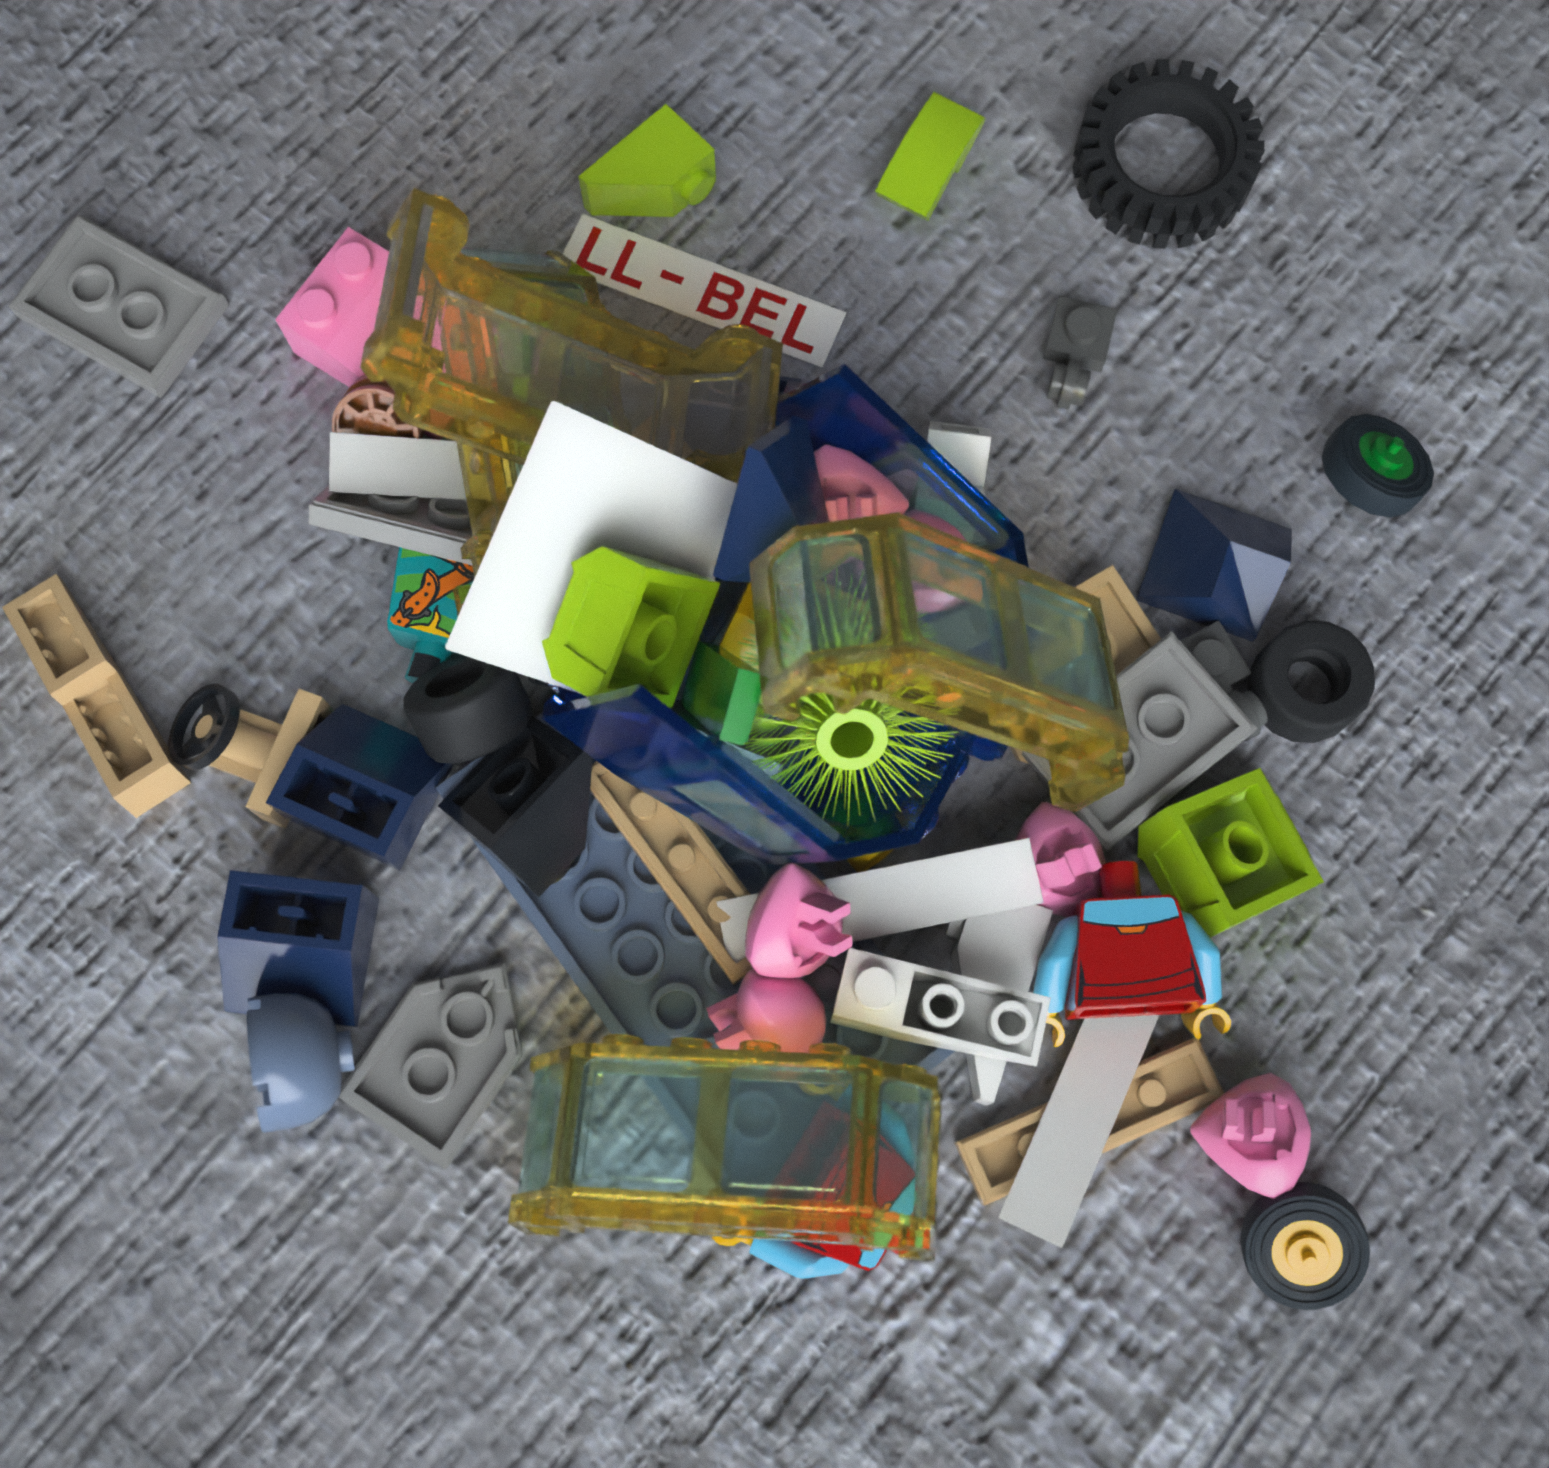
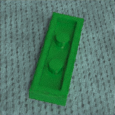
M698 640L680 704L719 740L744 746V743L748 742L765 681L764 674L720 645Z

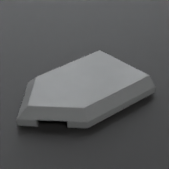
M497 964L479 968L477 971L413 983L358 1062L355 1070L352 1071L341 1087L340 1099L444 1169L449 1167L523 1055L506 964Z

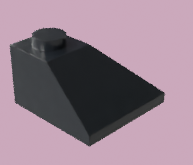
M531 716L527 726L512 741L498 750L487 754L444 798L438 807L510 874L540 897L550 885L558 882L566 875L572 862L585 849L593 758L583 748L534 716Z

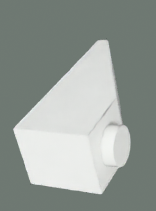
M1032 905L949 922L945 935L956 939L951 953L953 973L1028 992L1053 910L1039 905ZM966 1053L973 1102L985 1106L994 1103L1007 1061Z

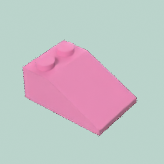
M350 227L344 231L275 319L295 354L348 387L361 376L372 372H389L407 379L410 382L408 385L418 396L422 395L426 402L428 425L424 434L434 440H441L490 375L487 357L488 346L493 334L399 257Z

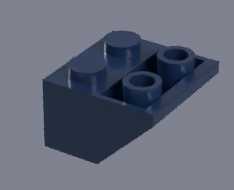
M341 704L296 744L266 804L285 819L400 871L439 795L435 787L447 779L454 764L439 763L429 757L417 736L345 704Z
M230 870L217 935L224 1011L246 1015V1011H250L247 1003L248 997L275 993H298L316 999L330 1011L335 1025L357 1028L379 898L363 885Z

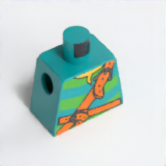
M399 547L387 626L398 645L413 650L404 677L407 681L414 683L425 672L443 661L461 655L447 650L445 646L479 567Z

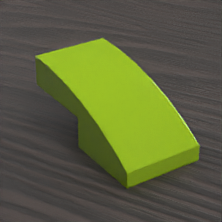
M933 92L912 123L875 189L877 196L929 221L953 173H959L986 121L985 117Z

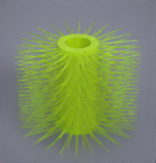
M837 571L835 621L830 593H828L827 581L825 579L830 630H827L814 582L810 575L822 632L800 586L799 589L809 612L803 600L801 601L809 619L785 585L811 628L810 631L788 599L810 636L802 629L792 612L790 615L778 600L775 599L800 630L765 600L764 602L784 620L802 643L768 614L766 615L784 633L757 616V619L780 634L775 633L770 628L767 629L750 620L748 621L775 634L783 641L787 648L759 630L758 632L782 648L752 634L749 635L774 647L744 637L743 639L760 644V646L737 642L766 649L783 660L780 661L754 648L752 649L774 660L746 651L745 653L762 658L763 660L739 656L761 661L744 662L754 663L749 665L761 666L775 673L772 674L756 669L766 673L763 675L765 678L764 682L775 688L763 685V687L769 689L762 688L765 691L761 692L759 699L761 701L758 703L762 705L757 706L758 710L755 713L757 715L754 717L756 719L753 720V722L758 723L752 724L755 725L752 727L757 728L751 729V731L759 730L750 733V735L764 730L751 737L754 738L769 729L771 730L758 739H748L760 741L744 743H757L745 748L760 745L749 750L762 747L753 752L756 753L770 746L760 753L761 755L778 744L767 754L769 755L789 739L776 755L748 762L747 764L761 761L751 765L752 767L766 762L756 767L758 769L773 761L763 768V771L781 759L770 769L771 771L790 755L778 769L780 770L795 752L799 751L787 769L758 784L760 785L772 779L764 785L766 786L783 775L772 785L773 787L792 771L781 784L782 786L803 763L791 781L792 784L806 762L810 761L803 777L774 802L776 803L796 786L783 800L784 802L805 780L793 798L794 800L812 775L813 777L804 794L805 796L821 764L824 762L816 786L796 816L813 792L816 791L806 811L808 812L828 774L818 804L819 807L832 769L835 767L831 793L821 824L839 778L832 815L834 817L840 782L842 793L843 770H845L844 809L846 807L847 770H849L847 825H849L851 777L852 784H854L855 798L858 802L859 816H861L856 770L858 769L860 770L874 821H876L865 778V767L885 809H887L875 780L881 793L883 791L878 780L901 812L880 779L874 764L896 796V792L877 762L909 797L911 796L888 769L923 797L906 782L907 780L883 753L917 781L919 780L904 768L901 763L929 780L931 779L910 765L941 779L940 776L912 763L897 747L926 765L925 762L907 750L933 762L937 761L918 752L944 760L945 758L930 753L952 757L953 755L922 749L903 735L932 747L915 737L941 744L924 737L948 741V739L933 736L954 737L952 735L940 734L958 733L928 732L910 723L915 722L936 729L917 721L943 726L944 724L925 720L949 722V720L932 718H953V716L942 715L955 714L956 712H944L952 711L956 708L932 714L912 707L916 706L939 711V709L920 705L944 707V705L926 703H948V701L936 700L949 699L951 697H939L950 695L951 693L937 696L950 691V689L940 692L947 686L926 687L946 684V682L931 684L946 679L932 681L945 676L943 674L934 677L942 672H935L941 668L931 669L932 667L942 665V663L929 666L941 660L924 665L937 658L936 656L927 659L937 654H925L937 651V649L925 653L921 652L934 648L936 645L919 651L933 643L931 642L917 649L928 641L927 638L933 637L922 638V636L932 632L915 637L928 630V628L911 636L924 627L923 625L904 637L918 625L915 624L895 642L910 623L924 615L906 623L920 613L917 612L903 623H900L914 611L912 610L890 629L906 610L904 609L883 632L897 611V608L909 596L887 614L902 597L900 596L878 620L893 596H891L875 619L876 611L883 599L882 597L862 635L868 614L889 582L871 606L873 596L879 584L877 585L858 622L868 591L867 587L852 629L854 607L865 574H863L858 592H855L849 618L848 608L853 578L846 613L845 598L843 599L842 630V585H840L839 625L837 629ZM892 612H894V613L891 615V617L889 618V620L887 621V623L885 624V626H884V627L882 628V630L880 631L879 627H880L881 623H882ZM906 626V627L896 636V638L887 646V644L889 643V641L891 640V638L893 637V635L895 634V632H896L897 630L901 629L902 627ZM861 627L859 636H856L857 631ZM877 627L871 641L867 644L870 632ZM893 633L886 644H882L885 637ZM800 634L808 640L807 644L804 642ZM783 639L795 644L796 647L802 652V654L797 652ZM927 639L926 641H924L923 643L909 651L920 640ZM882 640L878 649L873 651L874 646ZM915 642L904 653H902V651L909 645V643ZM905 645V647L894 657V659H892L897 650L899 649V647ZM897 647L892 656L886 659L890 650ZM773 651L783 653L785 657L789 660V662L784 658L780 657L779 655H777L776 653H774ZM885 653H887L884 660H879ZM786 654L796 657L800 662H795ZM902 661L894 673L886 672L892 665ZM904 661H909V662L899 671V673H897V671L899 670V668L901 667V665L904 663ZM911 661H914L909 667H907V665ZM771 665L778 671L782 672L784 675L777 673L764 666ZM774 665L783 666L790 673L787 674ZM900 677L915 679L907 687L890 686ZM775 679L784 680L789 686L786 687ZM773 680L784 688L782 689L767 681ZM929 688H941V689H939V690H937V691H935V690H925V689H929ZM918 691H929V692H933V693L927 694V693H922V692H918ZM909 692L924 694V695H927V696L921 697V696H918V695H915V694H912V693H909ZM903 693L910 694V695L919 697V698H921V699H919L918 701H916V700H914V699H912V698H910V697L904 695ZM776 694H784L793 698L786 703H782L771 697ZM902 695L915 702L896 701V699ZM769 698L777 703L767 701V699ZM907 708H913L928 713L930 715L922 716ZM783 709L795 712L782 721L772 720ZM903 710H908L920 717H910ZM775 712H777V713H776L774 716H772L770 719H766V718H768L769 716H771L772 714H774ZM899 712H901V713H903V714L906 715V716H901V715H897V714H898ZM904 723L913 725L926 732H915L914 730L906 726ZM786 724V726L780 731V733L775 738H770L775 732H777L782 726ZM788 725L797 727L787 735L777 738ZM897 725H903L912 732L901 730ZM777 728L769 737L762 738L769 732ZM888 736H893V737L896 738L900 743L895 742V741L889 739ZM896 736H901L918 748L906 746ZM791 739H794L786 752L778 754ZM796 739H801L798 745L790 749ZM887 745H890L908 761L894 755ZM809 748H813V749L804 757L806 751H807ZM801 750H805L801 760L792 765ZM818 755L816 764L807 772L813 758ZM883 756L886 762H889L890 765L899 773V775L893 769H891L885 762H883L880 759V757ZM826 763H828V764H829V767L827 768V770H826V771L824 772V774L822 775L823 770H825V765H826Z

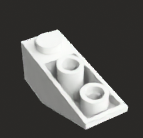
M849 948L845 957L830 1023L897 1040L1036 1067L1051 997Z

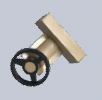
M208 684L194 692L177 713L169 734V754L175 763L187 769L199 770L210 766L256 783L245 807L262 820L286 828L289 820L266 804V801L296 744L334 710L323 697L298 689L283 724H279L241 710L239 699L233 691L220 684ZM216 695L224 696L226 704L225 715L222 714ZM203 704L202 713L193 724L191 738L183 745L186 728L195 712Z

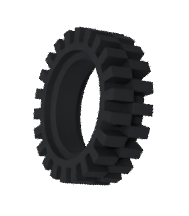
M1156 59L1151 75L1148 74L1144 62L1131 66L1128 79L1119 71L1110 77L1107 89L1101 86L1094 94L1092 104H1088L1076 141L1073 156H1076L1073 164L1074 178H1080L1077 191L1081 200L1092 197L1088 209L1091 215L1097 220L1106 212L1110 214L1106 225L1107 230L1117 235L1125 223L1133 227L1128 238L1129 242L1140 245L1144 233L1149 232L1154 233L1152 248L1165 249L1171 235L1176 236L1178 248L1191 246L1196 232L1202 242L1212 238L1218 226L1224 230L1233 221L1236 212H1240L1262 165L1259 162L1264 154L1265 140H1258L1263 127L1260 117L1249 120L1254 105L1248 97L1233 104L1239 89L1234 82L1229 79L1220 90L1213 87L1219 73L1218 71L1207 67L1201 80L1191 77L1195 62L1182 60L1177 75L1170 74L1169 59ZM1152 114H1171L1186 118L1198 125L1213 142L1219 160L1218 175L1208 185L1198 191L1184 195H1162L1148 191L1136 184L1123 171L1117 160L1115 150L1117 134L1127 124L1139 117Z

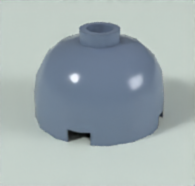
M275 993L248 997L247 1003L250 1011H246L248 1048L253 1086H257L259 1093L263 1092L264 1106L256 1107L262 1132L269 1133L293 1129L314 1122L330 1111L340 1096L342 1072L355 1070L351 1031L337 1032L330 1011L316 999L298 993Z

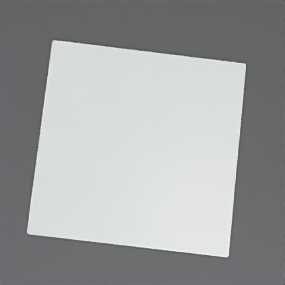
M552 401L445 648L577 692L551 677L541 641L549 638L574 572L571 562L604 546L665 563L715 580L716 577L713 576L737 483L558 402ZM608 702L650 717L654 715L657 709L654 706Z

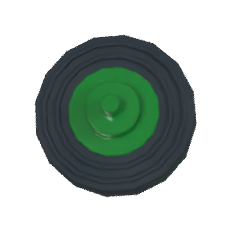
M1371 414L1351 416L1335 429L1324 445L1321 459L1325 474L1336 491L1353 506L1371 515L1388 518L1404 515L1432 487L1434 470L1428 453L1418 439L1404 427L1385 417Z

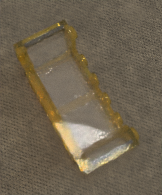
M416 188L412 189L388 224L386 235L391 241L374 331L364 344L360 368L371 382H381L384 378L393 389L395 396L392 409L402 422L524 465L548 407L552 401H555L738 484L748 446L775 428L783 343L759 334L749 326L733 324L715 331L696 349H692L670 340L667 335L661 332L646 330L614 317L605 309L587 306L554 292L544 284L529 282L497 269L481 258L463 255L459 252L468 240L470 229L469 220L464 212L445 197L430 195Z

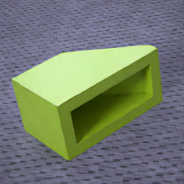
M665 104L578 176L584 208L591 215L675 217L689 204L693 206L703 201L711 192L716 182L714 148Z

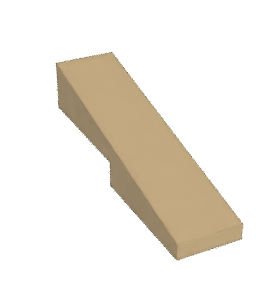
M57 574L2 607L49 694L63 706L113 799L137 818L191 783L181 766L172 760L168 745L68 587Z

